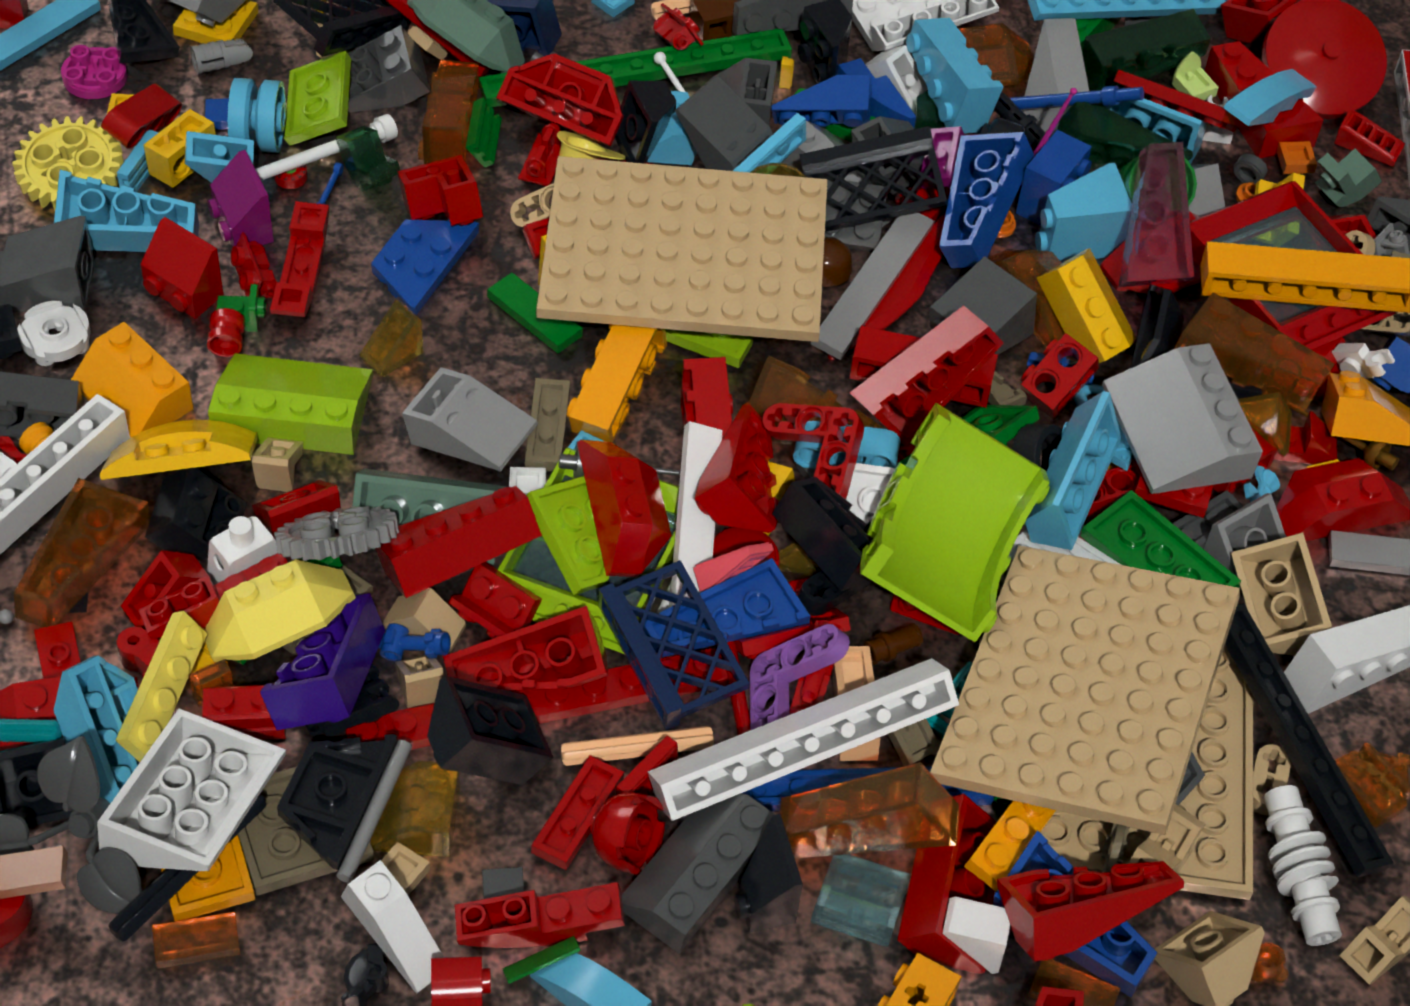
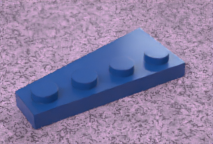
M773 558L699 593L726 642L810 623V614ZM675 605L657 614L671 618ZM681 605L676 620L697 626L700 615L697 610ZM647 620L644 632L647 636L662 641L667 626ZM703 622V625H702L701 628L707 629L706 626H705V624H704V622ZM673 628L668 643L688 649L693 634ZM698 636L693 650L716 644L713 640ZM653 647L655 652L658 653L659 649ZM664 651L662 657L671 656L675 654Z

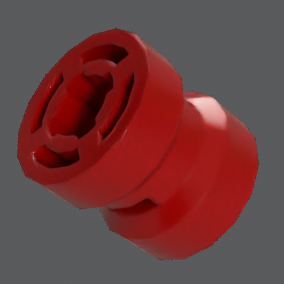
M221 308L211 314L209 324L211 331L208 333L207 347L213 354L221 357H233L235 353L239 354L241 352L243 343L241 334L244 332L245 318L239 311Z

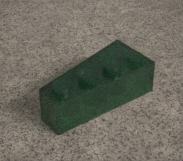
M1194 9L1086 36L1082 56L1089 90H1102L1105 86H1118L1119 89L1124 88L1125 85L1114 82L1118 69L1147 79L1177 67L1180 61L1191 51L1202 57L1207 53L1211 37Z

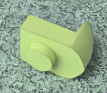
M1191 51L1174 71L1172 85L1176 90L1202 100H1207L1210 95H1212V98L1216 97L1219 87L1201 68V59L1195 52Z

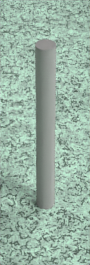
M398 740L336 876L343 882L350 883L409 756L412 745L405 740Z

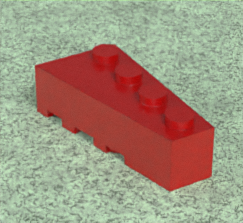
M1240 41L1211 46L1204 70L1219 87L1217 96L1221 102H1223L1224 97H1227L1229 101L1246 88L1274 74ZM1298 99L1292 110L1280 111L1273 122L1250 126L1249 130L1240 127L1238 129L1254 154L1261 159L1277 155L1276 150L1279 142L1310 141L1311 146L1315 147L1324 119L1302 99Z
M963 305L849 393L886 429L897 433L901 443L907 447L935 403L944 407L1004 342L986 323Z

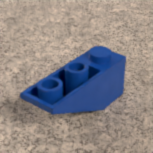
M836 75L775 103L771 107L774 123L783 126L796 113H799L807 121L819 127H826L830 124L858 127L871 121L872 101L870 75Z

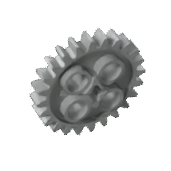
M352 506L345 510L337 508L332 512L323 510L307 514L303 518H295V522L284 523V527L277 528L278 532H274L278 554H282L284 558L291 556L292 560L303 557V561L309 559L322 560L329 556L336 559L343 554L353 556V554L368 552L371 548L381 547L380 543H390L392 538H397L399 528L395 511L390 512L389 508L382 510L381 507L370 509L369 506ZM335 529L339 530L338 537L335 536Z

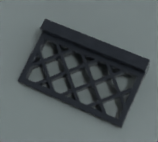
M321 0L273 1L317 39L314 50L322 57L362 46L400 25L407 32L411 24L407 17L386 0H364L368 3L360 0H326V2ZM293 3L303 5L304 7L294 5ZM332 3L339 4V5L345 6V7H347V8H343V7L334 5V4H332ZM311 8L325 12L326 14L311 10ZM315 22L321 23L323 26L319 27Z
M930 126L799 154L803 177L819 179L825 177L834 182L827 191L826 204L838 209L840 213L835 219L825 221V232L947 206V198L933 146ZM928 155L930 164L924 173L909 166L914 158ZM890 163L899 169L892 179L889 180L876 173L881 165ZM858 170L865 174L866 177L856 187L844 180L849 172ZM904 171L919 179L911 191L896 184ZM931 172L933 173L934 179L929 177ZM871 179L886 186L878 198L863 191ZM925 182L937 189L938 197L924 199L916 195V193ZM839 186L853 193L845 205L831 198ZM891 190L906 197L901 205L893 207L883 201ZM858 197L873 204L868 212L859 214L851 209Z

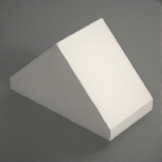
M960 897L949 898L942 934L991 974L998 973L1010 929V922L1005 908Z

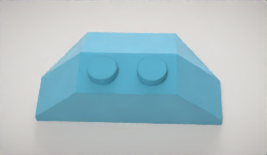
M97 655L62 671L53 711L66 744L79 736L85 737L98 771L100 782L99 797L111 803L140 763L115 741L138 688L134 677Z

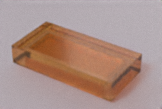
M235 912L152 925L157 969L241 955Z
M1051 959L1041 961L1028 996L1038 999L1042 986L1084 991L1083 1006H1114L1121 988Z

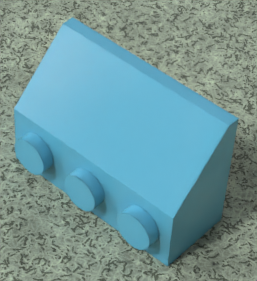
M1144 98L1143 100L1120 102L1119 105L1106 106L1099 137L1142 154L1158 149L1176 151L1191 164L1201 147L1207 124L1202 120Z

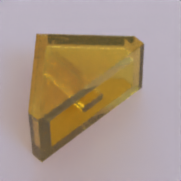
M395 299L359 356L380 376H386L423 353L422 320L401 300Z
M1275 392L1238 399L1250 426L1274 446L1279 454L1285 456L1289 452L1292 411L1281 393Z

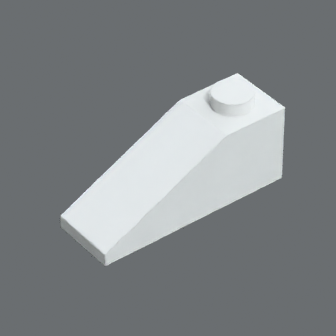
M379 860L347 884L341 898L414 992L418 994L431 984V958H444L405 890L383 862Z

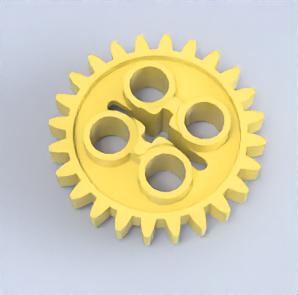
M66 116L64 124H59L55 118L52 119V127L47 128L44 124H39L41 132L29 131L28 134L31 141L20 140L22 150L14 151L16 161L12 162L15 170L14 175L22 193H28L31 202L39 199L43 208L52 202L54 211L56 209L60 170L72 172V176L87 180L88 177L102 180V184L117 186V171L124 163L120 143L104 131L101 126L98 128L96 120L93 119L85 125L82 116L77 119L76 123H71L69 116Z

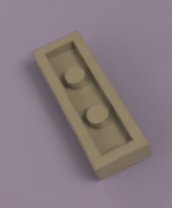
M535 378L531 417L537 420L538 425L527 439L525 467L546 468V471H553L559 461L560 454H563L567 422L566 414L570 397V380Z

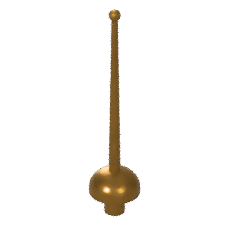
M1274 391L1268 393L1269 398H1275L1303 416H1308L1309 412L1277 396ZM1341 437L1363 450V461L1376 470L1381 465L1394 470L1399 462L1398 457L1389 453L1392 444L1374 441L1366 444L1359 439Z

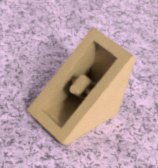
M428 588L408 598H405L404 595L398 596L383 621L385 630L389 624H399L409 630V635L424 636L425 633H430L431 629H441L442 632H446L450 636L451 645L448 654L452 652L466 627V621L432 588Z
M426 655L396 661L395 667L406 708L435 703L439 681L444 677L443 667L436 658H428Z

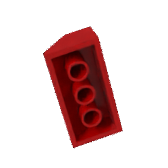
M965 794L926 804L897 941L913 954L920 953L940 965L981 974L985 973L986 969L942 934L949 898L960 897L993 905L994 895L997 892L964 867L996 824L992 817Z

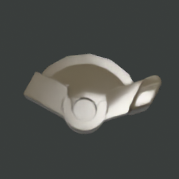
M1113 823L1110 836H1106L1101 858L1105 859L1103 870L1094 869L1095 872H1110L1113 865L1123 863L1124 853L1128 844L1126 839L1130 827Z

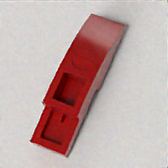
M278 553L271 557H266L259 563L237 574H233L215 585L207 575L197 581L188 583L185 587L161 599L151 602L149 605L139 609L150 638H161L172 613L185 611L204 630L225 591L242 582L269 572L277 566L288 563L287 557L284 558L282 554Z
M618 882L541 897L537 896L535 890L455 904L457 942L459 945L488 948L552 946L572 936L575 937L577 942L588 941L589 932L625 926L622 894Z

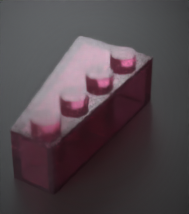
M1183 142L1149 144L1140 151L1118 287L1184 283L1194 278Z

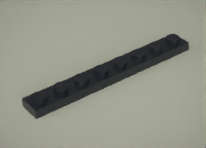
M1237 604L1225 643L1236 666L1356 877L1387 870L1394 862L1245 604Z

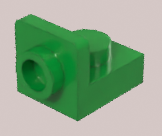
M251 284L249 296H218L216 310L230 308L239 311L245 318L244 331L258 332L259 318H265L266 298L260 297L258 284Z

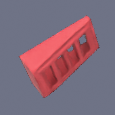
M767 542L746 546L695 565L696 567L693 569L700 592L753 568L774 551L772 543L769 544Z

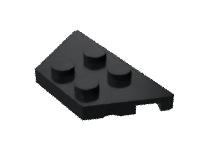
M386 734L384 735L385 740L360 742V737L345 738L339 742H331L329 740L309 742L277 806L278 816L333 869L339 870L398 742L397 735Z

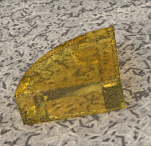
M797 542L779 551V569L783 573L789 571L809 576L821 571L820 567L807 557L805 551Z

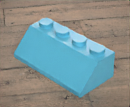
M1102 391L1075 408L1070 421L1065 422L1061 434L1062 439L1057 449L1052 450L1049 458V467L1047 469L1050 481L1049 492L1040 504H1035L1024 523L1031 542L1068 550L1073 549L1122 438L1110 392Z

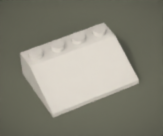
M178 708L98 820L99 851L107 847L122 850L133 860L136 867L209 872L285 757L286 750Z

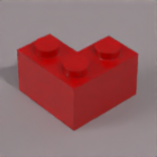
M462 155L397 171L404 204L411 220H427L434 217L435 214L444 212L452 226L456 224L467 225L475 219L484 217L477 182Z

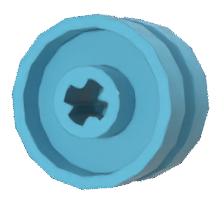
M234 78L228 102V137L254 140V144L256 141L260 151L280 153L286 121V95L283 81L264 80L258 90L253 79Z

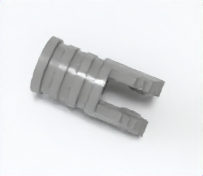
M241 38L226 41L217 40L216 42L212 41L207 44L190 46L191 59L197 75L241 64L242 62L249 61L253 56L251 47Z

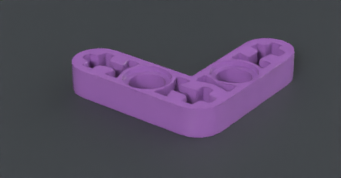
M826 624L773 647L755 658L750 668L751 730L790 715V682L834 664L845 656L849 649L850 641L843 631L835 625ZM805 650L801 661L794 665L796 656L800 651ZM775 695L773 704L769 709L764 710L767 700Z

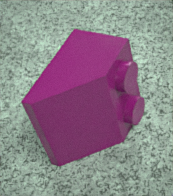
M246 150L239 151L210 184L212 199L207 200L210 214L213 219H219L218 227L224 242L229 241L232 248L237 245L242 232H245L248 242L257 241L262 245L272 243L274 240L268 193Z

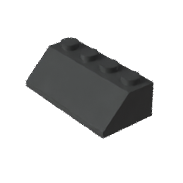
M741 793L689 814L622 894L623 912L680 954L742 877L772 815L775 814L749 795Z

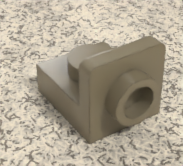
M927 719L888 734L904 767L910 766L937 752L940 748V744Z

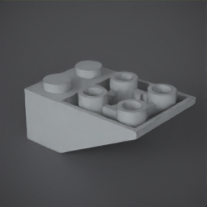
M440 367L402 413L412 445L498 471L505 467L538 425L536 419L472 376Z

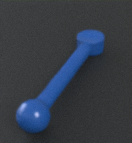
M335 163L333 173L316 204L326 203L338 176H341L343 173L344 165L342 163Z

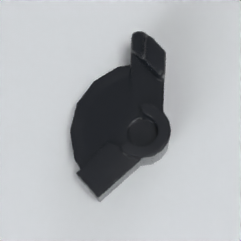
M377 943L367 944L368 949L356 954L347 964L344 973L347 992L341 997L342 1006H367V1000L375 992H381L388 987V970L384 963L383 950Z

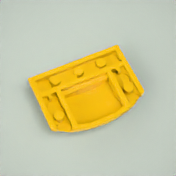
M194 419L159 425L131 437L113 450L100 471V478L105 480L251 460L258 440L257 432L235 424L215 420Z

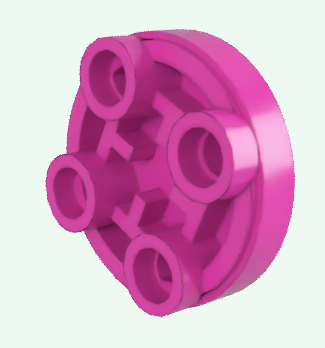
M76 45L71 48L70 56L61 67L64 87L71 94L84 99H101L111 96V93L118 92L125 85L128 77L126 63L119 64L116 47L88 48L86 45Z

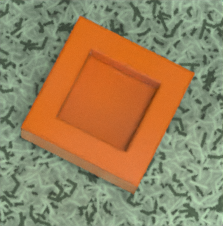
M1310 141L1279 142L1276 153L1283 174H1292L1293 172L1297 174L1315 173L1317 161Z

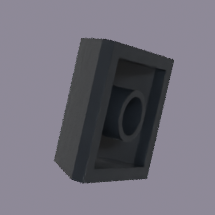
M64 737L0 751V814L8 813L20 816L26 821L28 827L69 818L72 811H64L63 803L50 801L42 792L37 777L38 766L42 758L52 750L65 745Z

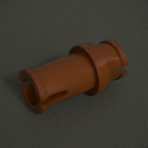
M910 623L908 626L891 633L881 632L875 635L874 640L866 641L863 646H870L872 665H875L882 660L884 662L892 661L896 658L897 654L913 647L921 646L923 636L920 628L915 623Z

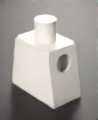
M244 516L235 517L229 522V529L212 537L209 541L207 574L215 585L227 577L259 563L264 558L277 554L276 540L256 516L249 518Z

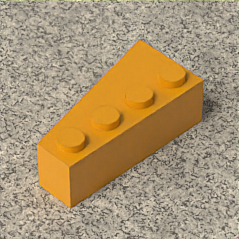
M609 324L610 331L606 339H600L596 347V360L592 368H587L582 376V389L578 398L573 397L569 403L566 415L569 417L572 432L578 434L582 430L606 442L613 443L629 414V399L637 400L642 391L644 373L651 375L656 366V361L654 360L657 352L663 354L667 347L666 329Z

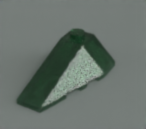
M1075 102L1061 117L1057 130L1092 146L1089 160L1092 161L1090 169H1099L1108 163H1115L1117 169L1121 170L1124 165L1134 158L1158 149L1176 151L1188 161L1193 157L1191 150L1105 107L1091 105L1087 102Z

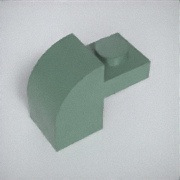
M1356 149L1352 150L1340 162H1337L1329 153H1326L1318 160L1323 173L1315 184L1339 207H1345L1361 200L1382 183L1376 168Z

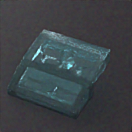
M835 850L810 922L888 947L909 887L911 874Z

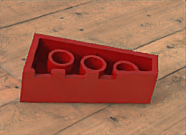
M517 486L501 488L488 496L398 526L399 533H397V538H392L390 543H380L381 547L375 549L385 574L404 597L408 598L542 536L528 497Z

